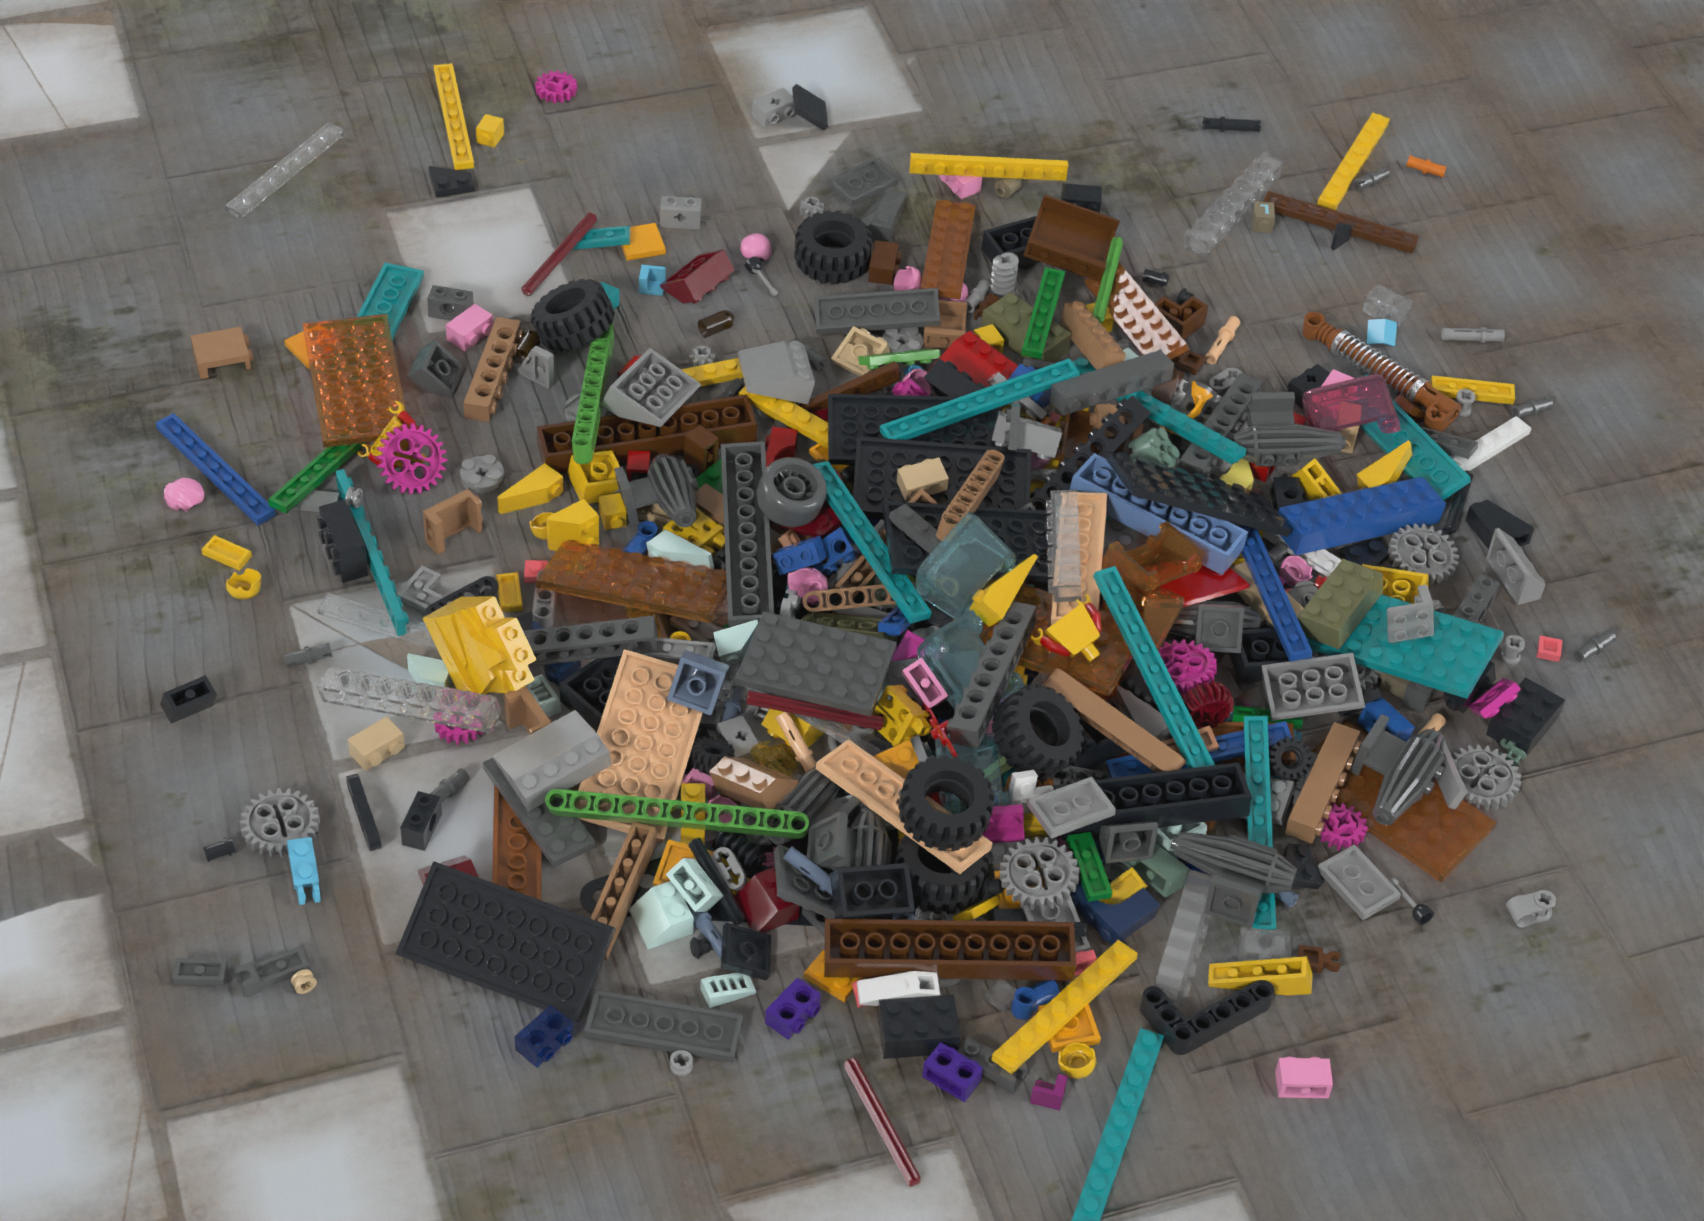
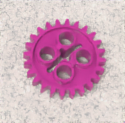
M411 423L408 429L406 424H402L401 431L399 428L394 427V435L387 432L388 440H380L384 447H377V450L382 453L375 457V459L381 460V463L376 468H383L384 470L379 476H387L385 484L393 482L391 489H396L400 486L399 493H404L406 488L408 494H413L414 488L417 494L422 493V487L429 491V483L436 486L435 478L442 479L439 470H446L441 465V462H446L448 459L442 458L441 455L447 451L440 450L439 448L443 445V442L435 441L439 436L438 434L430 436L432 429L429 428L424 432L423 425H419L416 429L415 423ZM402 439L407 440L409 448L406 451L401 450L399 446ZM423 446L429 449L427 458H424L420 453ZM393 452H398L405 456L413 454L414 459L429 462L430 465L426 466L419 462L410 463L409 459L394 456ZM396 460H399L403 465L400 472L394 470L393 464ZM416 467H420L423 470V476L420 479L414 475Z
M1183 639L1181 643L1173 640V644L1170 645L1164 642V647L1156 645L1178 692L1186 693L1189 688H1194L1196 684L1202 685L1205 681L1209 684V681H1214V675L1217 674L1216 659L1214 658V653L1209 652V648L1203 649L1202 643L1195 646L1194 641L1186 644V641Z

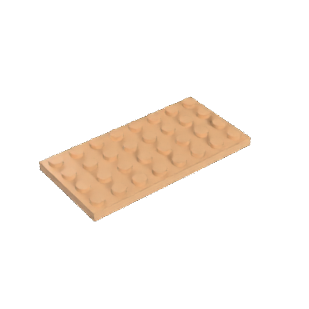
M624 649L597 731L598 736L610 752L612 765L582 781L578 791L668 800L677 799L703 714L697 710L667 700L678 665ZM580 800L576 803L575 808L579 810L584 809L588 802ZM604 802L600 805L599 810L607 812L611 809L612 804ZM627 805L624 807L623 812L631 814L635 811L636 807L634 805ZM651 807L647 814L649 816H656L659 814L660 809L658 807ZM579 818L580 820L625 833L629 832L632 823ZM649 825L656 827L657 842L663 844L668 826Z

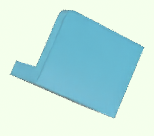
M641 265L639 293L662 296L664 290L660 287V284L666 280V267Z
M1388 319L1368 320L1367 344L1395 346L1397 322Z

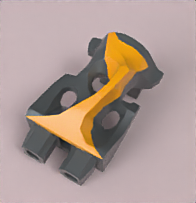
M1184 382L1183 392L1186 395L1179 405L1173 404L1172 408L1195 421L1201 420L1204 425L1210 415L1202 414L1205 408L1212 411L1213 407L1219 404L1222 397L1212 388L1201 382ZM1192 403L1195 407L1190 412L1187 410V406ZM1159 425V428L1162 427L1166 430L1171 443L1173 440L1180 442L1177 449L1180 453L1184 454L1192 442Z

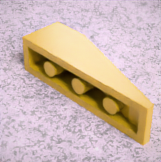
M1033 554L985 589L978 590L972 597L974 601L969 609L989 627L1002 620L1038 556Z
M1307 956L1209 964V987L1241 990L1256 981L1265 980L1273 985L1274 994L1277 995L1312 994V971Z

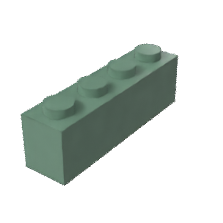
M1156 843L1152 859L1120 862L1128 868L1133 867L1138 875L1142 877L1143 881L1149 883L1152 888L1165 898L1185 886L1189 872L1187 866Z

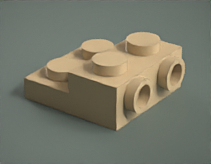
M853 326L831 357V361L858 376H862L874 369H867V365H859L858 356L889 353L890 349L885 339L881 337L876 338L866 329H858Z

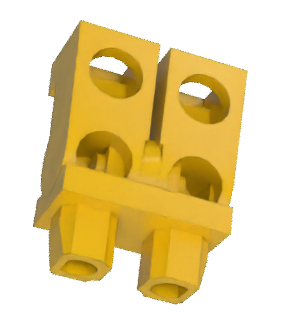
M697 508L696 520L691 526L679 527L671 520L663 527V531L666 529L710 552L712 557L716 554V551L713 550L714 548L721 550L725 547L724 527L720 524L717 525Z
M903 685L886 686L878 701L880 705H876L872 715L876 716L880 713L883 715V727L877 731L892 743L893 747L917 735L925 736L932 728L927 721L929 713L922 710L921 706L906 694L908 690Z

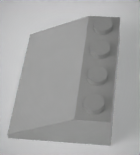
M781 341L738 351V359L747 392L803 404L809 403L815 380L805 346L798 341Z
M649 348L609 387L601 405L618 417L662 427L702 384Z
M1353 653L1262 665L1263 687L1272 721L1365 708Z
M576 710L492 755L528 812L545 803V798L549 791L553 789L568 790L612 765L609 750L598 734Z

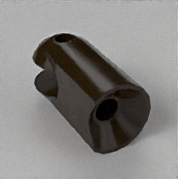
M723 310L698 320L700 334L707 338L723 330L730 329L733 326L734 315L728 310Z
M530 329L523 333L522 339L516 348V361L523 364L522 362L535 346L539 347L540 337L536 330Z

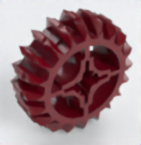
M1205 681L1202 685L1196 684L1194 688H1189L1186 693H1181V698L1196 727L1204 728L1210 726L1211 729L1217 728V725L1224 723V719L1229 718L1230 713L1234 710L1232 694L1221 682L1211 681L1208 684Z

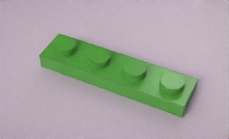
M920 349L858 356L859 365H867V369H878L881 364L887 365L893 361L896 363L902 362V365H914L917 360H920V363H932V359L940 358V350Z

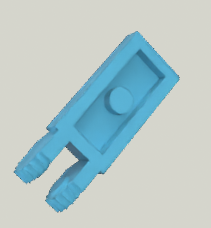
M312 837L287 840L293 885L297 892L299 905L305 904L306 896L303 888L306 887L312 888L314 902H321Z

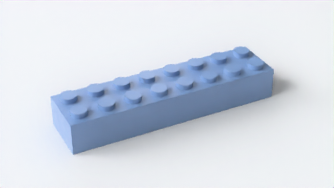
M1095 453L1072 478L1069 492L1107 493V516L1221 575L1225 573L1243 551L1248 531L1222 519L1132 496L1107 460Z

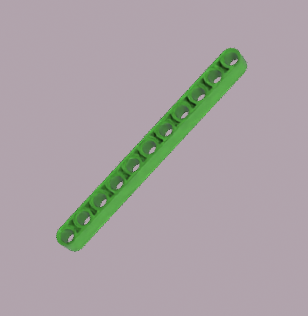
M613 323L609 325V329L606 332L602 333L601 337L594 339L590 344L572 437L573 460L578 464L589 463L593 460L602 412L601 403L605 395L614 346Z
M562 789L549 791L545 798V803L550 813L556 816L633 823L634 821L649 825L797 839L805 837L809 832L808 817L804 813L796 811ZM555 798H562L564 800L563 804L559 807L551 806ZM578 801H587L588 804L584 809L579 810L575 808ZM604 802L612 804L611 809L607 812L599 810L600 805ZM627 805H634L636 807L635 811L631 814L624 813L623 809ZM651 807H658L660 809L659 814L656 816H649L647 812ZM676 809L684 811V815L679 819L671 816L672 812ZM704 811L708 813L707 819L704 821L697 820L695 816L698 812ZM723 814H730L733 817L729 823H722L719 819ZM748 816H754L757 819L756 823L750 826L746 825L743 821ZM772 818H777L781 821V824L776 828L768 826V821ZM800 820L805 823V827L801 830H795L792 828V824Z

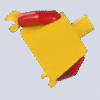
M395 401L399 405L397 411L389 407L390 412L398 415V418L394 415L372 446L370 444H361L367 451L366 453L358 451L359 456L368 457V460L378 465L381 463V460L375 459V457L381 455L382 452L378 451L377 447H384L380 440H388L387 432L394 435L393 428L397 427L401 431L402 424H406L409 429L410 424L415 423L416 429L418 428L414 419L407 411H404V405L399 401ZM402 439L399 446L401 450L406 451L409 448L407 440ZM393 452L394 456L406 458L412 462H419L421 464L424 462L414 459L413 454L405 456L398 452ZM396 460L393 467L394 469L402 468L403 465L399 460Z
M1085 595V602H1080L1079 599H1076L1078 606L1050 626L1045 633L1041 628H1038L1037 631L1041 635L1037 638L1031 635L1034 643L1038 646L1042 645L1050 652L1064 657L1071 656L1074 658L1080 652L1083 653L1089 662L1098 657L1100 652L1093 643L1100 637L1099 633L1102 630L1101 617L1098 610L1091 603L1089 595Z

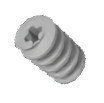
M1003 253L993 259L990 289L995 294L1005 296L1010 292L1015 293L1019 259L1014 253Z

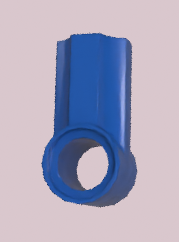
M644 521L639 524L637 534L621 551L622 556L628 563L632 565L638 564L648 552L646 543L658 535L657 525L652 521Z
M1044 980L1030 988H1018L1014 993L1011 1005L1012 1015L1022 1020L1030 1018L1033 1011L1038 1009V1006L1048 1004L1060 993L1058 985L1054 980Z

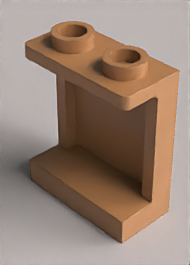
M939 300L940 326L924 327L923 348L947 350L956 339L966 333L967 302Z
M241 326L190 336L200 379L209 378L207 369L244 362L246 370L251 369L250 361H253V354L251 348L247 349L249 347L247 334L243 335Z
M466 489L423 511L425 542L437 555L445 551L444 540L468 527H473L477 533L482 531L483 517L481 515L482 502L477 495L474 496L469 489Z
M526 686L517 691H510L504 694L506 724L510 730L523 724L529 735L552 723Z

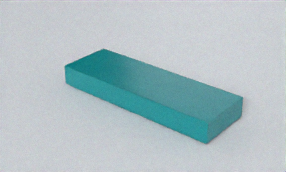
M630 226L589 229L572 250L630 245Z

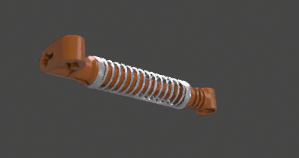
M1309 312L1305 315L1302 334L1306 339L1318 340L1326 345L1328 350L1336 356L1342 354V360L1347 358V363L1352 362V366L1358 364V370L1363 368V373L1368 371V376L1374 375V380L1379 378V383L1384 382L1385 386L1390 385V390L1395 388L1396 393L1401 392L1402 396L1406 395V398L1414 404L1427 408L1423 427L1443 432L1459 415L1462 406L1434 389L1431 383L1424 378L1420 379V376L1414 375L1413 371L1409 372V369L1403 368V365H1398L1391 358L1387 359L1386 355L1377 352L1375 348L1371 349L1370 345L1361 342L1359 338L1355 339V336L1350 335L1348 331L1336 329L1324 321L1325 318L1321 313Z

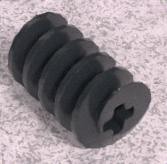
M720 831L712 843L714 851L718 848L726 847L736 855L746 875H751L757 871L765 858L764 854L759 855L761 847H754L752 840L746 843L747 837L745 835L739 837L740 833ZM722 854V855H721V856H722L723 858H725V859H727V858L729 857V856H726L725 854Z

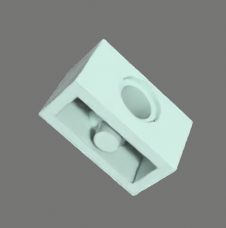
M683 858L666 873L695 912H707L723 897V894L695 859Z

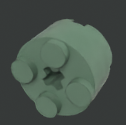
M1162 427L1159 429L1153 428L1129 443V449L1132 447L1133 451L1130 457L1134 459L1141 457L1148 460L1149 463L1156 464L1160 462L1172 468L1176 464V458L1179 457L1178 449L1172 445L1166 430Z

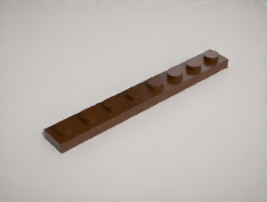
M1270 191L1267 192L1263 201L1273 202L1275 213L1331 230H1335L1338 222L1352 226L1351 236L1411 254L1419 238L1418 235Z

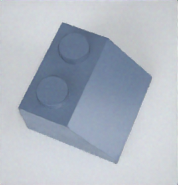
M685 650L681 656L667 700L712 715L730 665Z

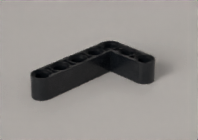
M1256 981L1198 1013L1185 1018L1161 988L1149 986L1143 991L1140 1012L1158 1034L1164 1035L1163 1041L1173 1053L1185 1055L1266 1012L1271 1006L1274 987L1268 981Z

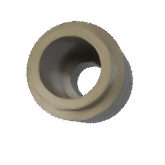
M1001 178L994 185L995 192L1002 198H1008L1021 187L1023 181L1022 179Z

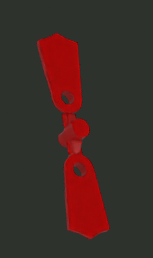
M922 702L931 718L929 721L933 730L930 733L934 740L939 738L943 746L948 747L953 758L954 756L958 757L947 737L950 734L947 732L948 720L939 724L930 707L928 708Z

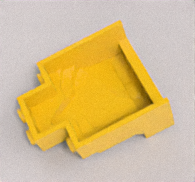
M495 596L459 597L423 617L461 699L464 701H474L488 692L507 693L509 691H517L534 681L528 664L536 660L535 655L517 618L504 617Z

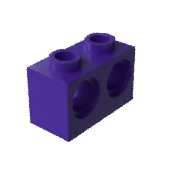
M797 977L766 1009L765 1024L789 1040L795 1033L799 1034L802 1031L805 1022L810 1017L814 1018L821 1009V993Z
M940 1042L924 1062L922 1077L965 1103L981 1082L983 1067L975 1060L968 1059L959 1054L953 1047L946 1046Z

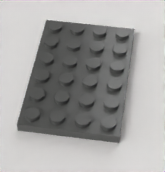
M763 611L735 677V685L871 716L895 654L897 642Z

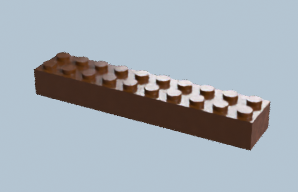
M747 395L683 404L662 427L618 417L617 415L600 417L594 452L612 450L619 464L628 462V450L650 451V459L655 458L659 454L670 456L684 454L685 435L689 430H693L698 425L703 426L719 438L718 448H721V444L756 442L757 423ZM576 421L537 426V446L542 464H547L558 473L568 472L571 455H573L572 437Z
M825 919L824 977L877 978L910 971L937 973L938 979L1074 980L1076 970L1074 922Z

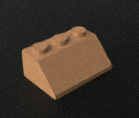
M724 756L709 771L717 792L753 808L774 809L799 784L798 780L746 758Z

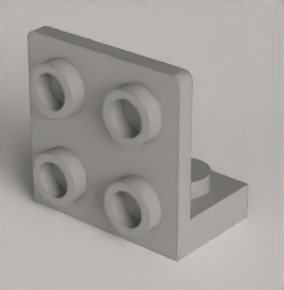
M1427 585L1418 586V596L1414 597V604L1387 609V635L1389 643L1434 635L1433 601Z

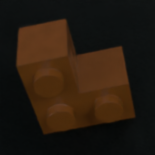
M1165 296L1154 303L1183 340H1186L1206 322L1209 306L1193 296L1180 306Z

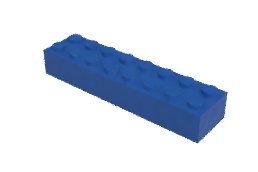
M1423 477L1408 479L1280 507L1278 515L1284 518L1287 525L1292 529L1288 537L1281 536V538L1295 555L1305 554L1397 533L1399 528L1404 529L1407 524L1411 528L1414 523L1418 527H1422L1423 524L1426 526L1437 524L1440 522L1446 503Z

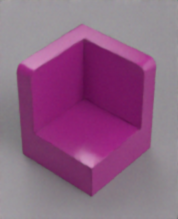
M1058 1074L1055 1084L1036 1080L1032 1089L1030 1103L1060 1111L1068 1076Z

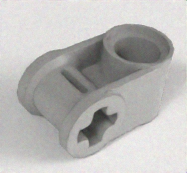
M1540 890L1526 895L1515 896L1506 903V907L1516 926L1522 928L1530 924L1549 920L1552 916V908L1556 904V897L1550 891Z

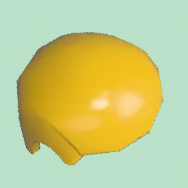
M541 513L529 522L530 529L536 538L547 540L546 517L554 513Z
M250 568L245 569L242 575L234 572L230 579L226 581V590L236 599H252L260 591L261 574L257 570Z
M1078 1042L1066 1045L1058 1053V1064L1061 1071L1069 1078L1081 1079L1087 1077L1093 1072L1096 1065L1094 1049Z

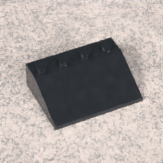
M622 656L594 659L560 683V702L571 711L576 710L596 733Z

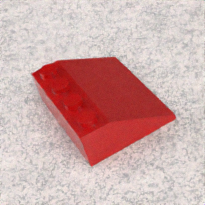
M971 331L956 339L940 356V359L944 362L948 360L952 362L960 373L964 371L970 375L974 383L978 384L979 382L986 388L990 386L987 380L991 375L999 372L1008 379L1018 367V365ZM1008 404L1000 406V410L1008 406Z
M1190 558L1180 559L1177 564H1162L1159 569H1144V573L1135 575L1139 602L1177 608L1250 588L1249 583L1230 567L1221 575Z

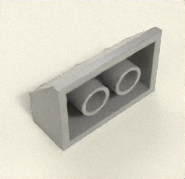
M999 411L992 441H996V446L1007 448L1008 444H1004L1005 431H1010V422H1006V413ZM1020 417L1017 448L1031 449V452L1037 453V457L1049 460L1050 457L1055 458L1062 430Z
M1499 528L1495 529L1486 560L1517 605L1541 599L1546 585L1544 579L1539 576L1532 562L1528 560L1523 553V549L1516 543L1514 538Z

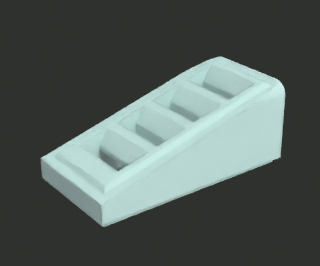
M542 674L533 677L534 681L526 685L547 717L559 714L561 712L559 698Z
M741 973L701 979L700 989L709 1008L756 994L750 977ZM744 980L747 988H742L739 982ZM731 984H735L737 989L733 990ZM726 986L727 991H723L722 987Z

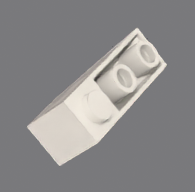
M910 971L857 981L859 1005L878 1006L881 999L940 995L937 973Z

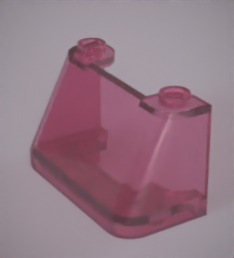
M1379 374L1313 388L1306 391L1302 397L1307 426L1336 431L1377 421V425L1383 433L1401 431L1400 422L1385 379Z

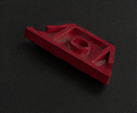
M836 470L835 472L837 473V475L839 476V478H840L841 481H842V478H841L839 472ZM825 499L818 516L812 522L800 527H786L777 524V528L780 530H784V528L796 530V534L816 537L820 535L821 539H824L842 523Z

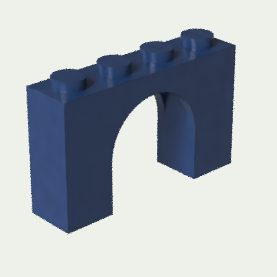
M1093 838L1104 867L1107 863L1104 861L1099 843ZM1080 878L1078 884H1076V891L1070 892L1077 911L1111 945L1118 940L1122 942L1152 920L1160 906L1144 888L1119 904H1105L1098 900L1088 902Z

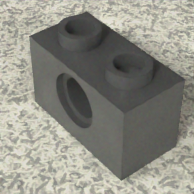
M433 285L427 298L428 317L453 320L474 305L473 292Z

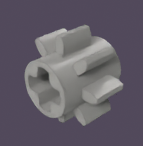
M808 197L805 199V202L801 201L800 215H804L805 219L809 216L812 217L815 213H823L824 203H820L818 198Z
M698 346L692 349V354L689 355V363L693 364V367L715 362V354H711V348L706 346Z

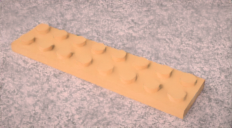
M1063 492L1051 626L1078 606L1076 599H1079L1080 602H1085L1086 594L1089 595L1091 603L1099 612L1100 590L1093 575L1096 571L1102 570L1107 493Z
M849 739L816 762V770L852 796L854 795L860 799V802L959 874L992 848V842L984 836L978 841H973L971 846L967 848L961 846L960 850L951 851V848H946V851H939L938 847L934 846L928 848L924 846V842H917L913 839V833H907L904 828L905 823H902L899 817L900 810L898 805L900 797L898 792L902 789L905 779ZM925 797L928 804L935 810L944 814H952L930 797Z

